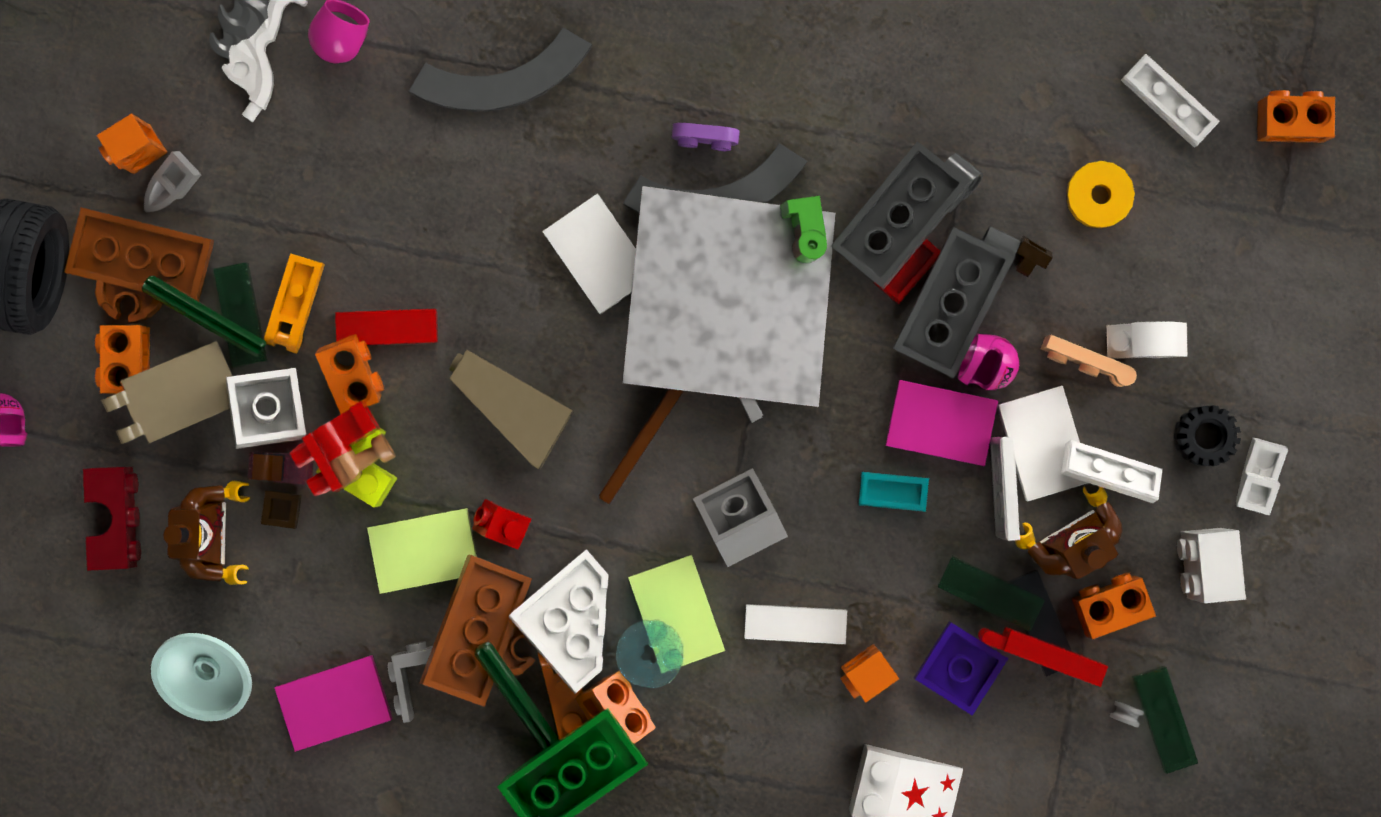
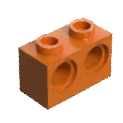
M1277 90L1269 92L1268 96L1258 101L1257 141L1324 143L1335 137V97H1324V92L1308 91L1303 92V96H1290V91ZM1274 108L1281 109L1284 112V123H1279L1275 120L1273 116ZM1308 109H1313L1318 114L1319 120L1317 124L1309 121L1307 117Z
M132 113L96 135L102 144L99 147V151L110 165L114 163L118 169H125L133 174L168 153L151 125Z
M100 325V333H97L95 337V349L100 354V367L96 368L95 382L97 387H100L101 394H117L124 391L122 386L116 382V373L119 369L124 368L128 373V377L150 369V327L142 325ZM124 334L127 337L128 345L124 351L119 352L116 349L115 343L117 338Z
M354 334L318 348L315 356L340 414L349 410L351 406L359 401L366 402L367 406L380 402L381 391H384V385L379 373H372L368 360L372 358L365 341L359 342L357 335ZM340 351H348L354 356L355 362L352 365L344 366L338 362L336 354ZM354 382L363 383L368 393L364 396H355L351 393L349 385Z
M1124 573L1111 578L1112 584L1099 588V585L1095 584L1079 590L1080 596L1072 598L1086 637L1093 640L1156 617L1143 578L1138 576L1131 577L1130 573ZM1132 589L1136 597L1135 602L1130 607H1124L1121 602L1122 594L1126 590ZM1096 601H1101L1104 606V612L1101 617L1093 619L1089 613L1090 606Z
M874 644L841 666L845 675L840 679L854 699L861 696L865 703L899 680V677Z
M620 670L603 678L575 698L588 720L609 708L634 744L656 728L650 719L649 712L642 706L633 692L630 682L623 676Z

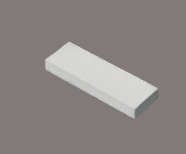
M1147 54L1121 79L1126 86L1194 148L1220 122Z
M1073 440L1065 443L1061 469L1062 475L1150 503H1154L1159 499L1162 477L1161 468Z
M746 604L744 639L846 644L847 610Z

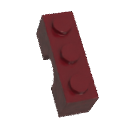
M133 467L83 469L84 503H102L110 510L112 515V523L107 532L102 535L86 537L87 571L137 567V561L141 559V544L139 540H136V527L140 524V512L138 507H135L134 493L138 492L139 482L137 474L133 473Z

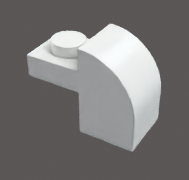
M1135 322L1131 324L1106 325L1107 357L1111 359L1187 357V323Z

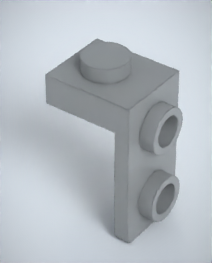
M426 641L406 645L407 651L395 653L391 656L392 662H388L389 678L391 682H396L398 695L394 696L395 712L397 716L402 715L403 723L411 722L414 719L406 667L427 664L433 646L427 647Z

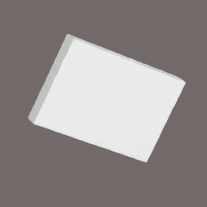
M598 193L542 231L600 315L632 293L636 248Z
M1063 386L997 405L1006 437L1014 436L1016 471L1025 501L1028 502L1088 484L1087 482L1061 474L1065 443L1070 440L1080 443Z
M1014 436L991 437L995 533L997 538L1008 541L1020 540Z

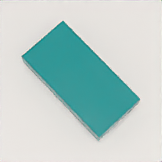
M861 472L858 505L926 512L929 478Z

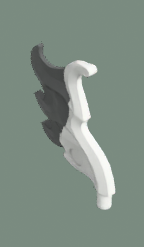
M234 0V8L229 13H226L223 5H219L218 18L223 28L224 37L222 40H218L214 33H210L209 42L216 54L230 60L228 65L224 64L222 66L227 77L245 89L249 94L251 102L242 115L251 122H254L262 109L266 110L274 87L273 71L266 54V47L269 43L276 40L282 14L286 6L290 3H296L305 7L308 4L307 0Z

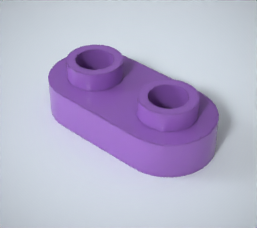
M674 123L672 139L678 140V146L697 148L698 143L711 144V149L731 151V146H736L739 143L740 131L735 128Z

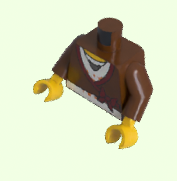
M231 481L227 484L226 488H223L222 485L194 488L181 501L180 506L170 509L168 513V527H166L163 534L164 540L168 544L167 555L169 559L179 561L180 567L189 577L219 582L221 579H224L229 585L247 583V581H239L236 576L238 570H249L246 565H230L226 569L222 565H225L226 501H224V498L237 502H247L250 497L238 496V490L242 486H249L248 483Z
M1085 486L1083 487L1085 497L1091 506L1097 507L1096 510L1092 509L1038 543L1035 542L1032 526L1028 523H1023L1026 534L1020 535V540H1015L1016 546L1024 550L1029 549L1028 554L1048 575H1067L1074 579H1080L1096 569L1103 568L1107 562L1118 556L1114 546L1119 542L1123 532L1122 523L1111 503H1106L1108 495L1103 487L1098 486L1099 490L1093 494H1089Z

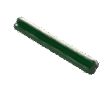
M149 276L142 286L144 293L253 357H258L263 352L266 346V342L161 279Z
M485 642L479 645L474 653L475 657L542 751L557 742L559 738L492 643Z

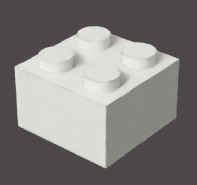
M296 368L226 378L236 449L302 440V437L306 435Z
M1213 528L1181 531V539L1177 541V552L1179 559L1184 561L1185 573H1181L1180 582L1183 593H1187V598L1202 603L1245 600L1246 594L1239 530Z

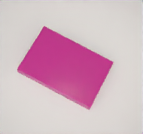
M898 380L885 446L985 466L998 400Z
M373 655L274 687L295 752L393 719Z

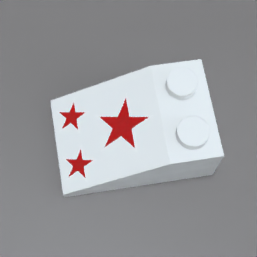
M864 744L850 801V814L852 817H952L963 768Z

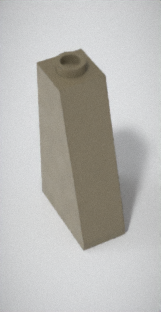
M467 349L464 355L458 353L449 368V371L453 372L450 380L532 466L541 469L574 410Z

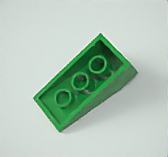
M606 708L507 775L497 787L518 817H574L647 766L648 762L609 708Z

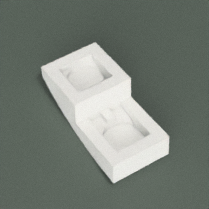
M1253 437L1241 476L1236 500L1237 507L1270 515L1280 487L1278 478L1288 452L1286 446Z

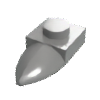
M172 151L152 176L144 198L145 212L161 210L169 206L176 199H183L201 176L199 171L180 151Z

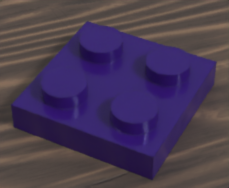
M949 621L914 676V679L973 716L1008 658Z

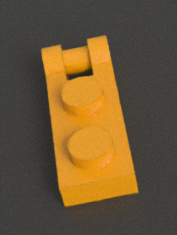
M290 253L265 332L264 341L266 345L274 347L278 344L286 347V351L298 353L325 264ZM282 322L293 324L290 334L280 331Z

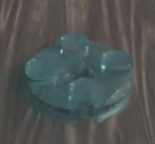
M646 619L632 624L624 631L617 645L616 662L620 672L629 682L641 687L659 688L668 684L677 676L684 661V646L679 634L673 627L657 619ZM649 644L651 648H658L659 652L656 654V662L652 663L650 659H642L641 655L645 652L643 646Z

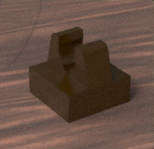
M1022 236L1017 253L1022 255L1016 266V271L1029 277L1036 265L1046 269L1053 256L1051 251Z
M265 491L261 524L297 529L302 495Z

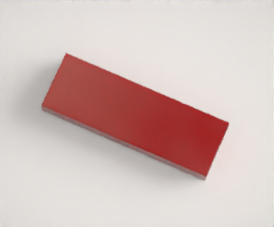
M437 309L335 312L336 341L356 334L359 342L365 341L367 345L438 343Z

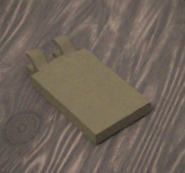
M214 341L121 380L120 383L124 391L101 401L106 412H111L124 405L128 409L134 424L115 431L121 444L142 435L145 436L147 443H151L230 409L226 378L232 376L218 342Z

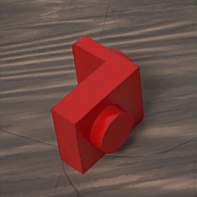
M485 499L482 506L475 512L472 529L488 539L519 550L532 519Z

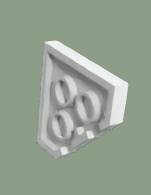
M587 549L508 616L574 694L602 671L603 663L602 651L605 633L608 574Z

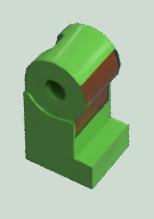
M820 196L785 201L780 205L782 219L791 218L795 238L792 244V253L802 263L814 262L823 256L827 249Z

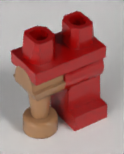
M359 401L351 406L349 410L320 426L312 433L302 437L304 442L290 452L293 461L299 469L313 461L319 467L321 472L306 480L314 496L330 491L339 492L353 482H356L360 478L362 470L378 459L386 463L396 457L389 442L382 433L371 440L372 447L357 454L352 450V445L381 429L366 402Z

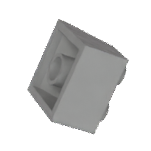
M753 468L693 498L727 567L788 537Z

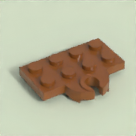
M81 207L64 273L96 280L95 295L98 305L114 319L119 320L122 315L120 310L122 299L131 296L135 301V308L128 315V322L139 323L150 319L161 309L163 304L142 291V286L149 276L161 279L199 302L214 240Z
M467 555L419 683L485 707L494 682L475 657L474 653L479 645L485 642L492 643L514 676L523 674L526 669L532 666L535 659L531 656L518 657L514 652V645L521 638H524L530 646L533 645L508 617L523 604L532 578L476 556Z

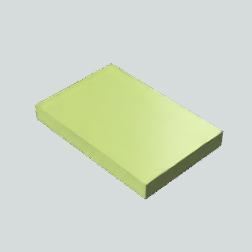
M468 508L367 528L380 594L458 579L467 555L477 557Z
M692 555L628 577L661 673L725 651Z

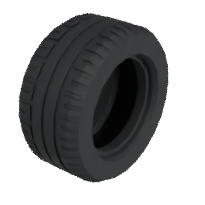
M7 198L0 200V330L32 335L45 329L56 313L67 273H64L69 255V233L64 217L51 206Z

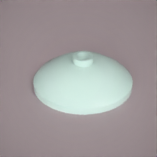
M185 633L174 636L159 647L152 660L151 677L157 692L169 706L187 717L202 721H220L230 718L244 707L251 694L252 679L247 664L237 651L215 637L199 633Z

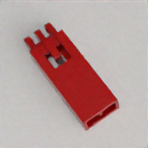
M1006 626L1002 634L987 628H982L978 632V638L989 646L1101 687L1108 669L1107 665L1097 660Z

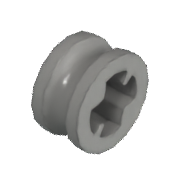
M1115 701L1116 710L1110 713L1109 717L1139 728L1138 717L1143 716L1144 711Z

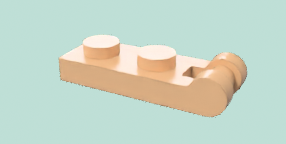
M1046 336L1041 346V350L1049 352L1047 358L1061 364H1066L1068 360L1079 364V371L1097 377L1099 373L1109 376L1110 382L1114 386H1128L1136 380V371L1131 366L1056 336Z

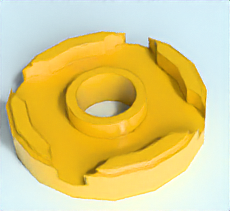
M1105 161L1088 163L1076 171L1068 182L1066 191L1068 209L1074 218L1085 226L1092 228L1111 227L1123 220L1133 207L1135 196L1132 180L1126 171L1114 163ZM1095 186H1102L1108 191L1109 197L1105 204H1098L1092 199L1091 193Z

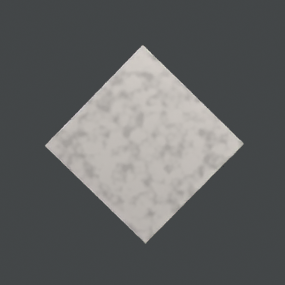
M642 186L623 383L819 407L832 260L831 245L833 244L836 213L822 211L827 240L825 254L814 262L802 263L792 253V244L795 240L791 218L782 219L780 205Z

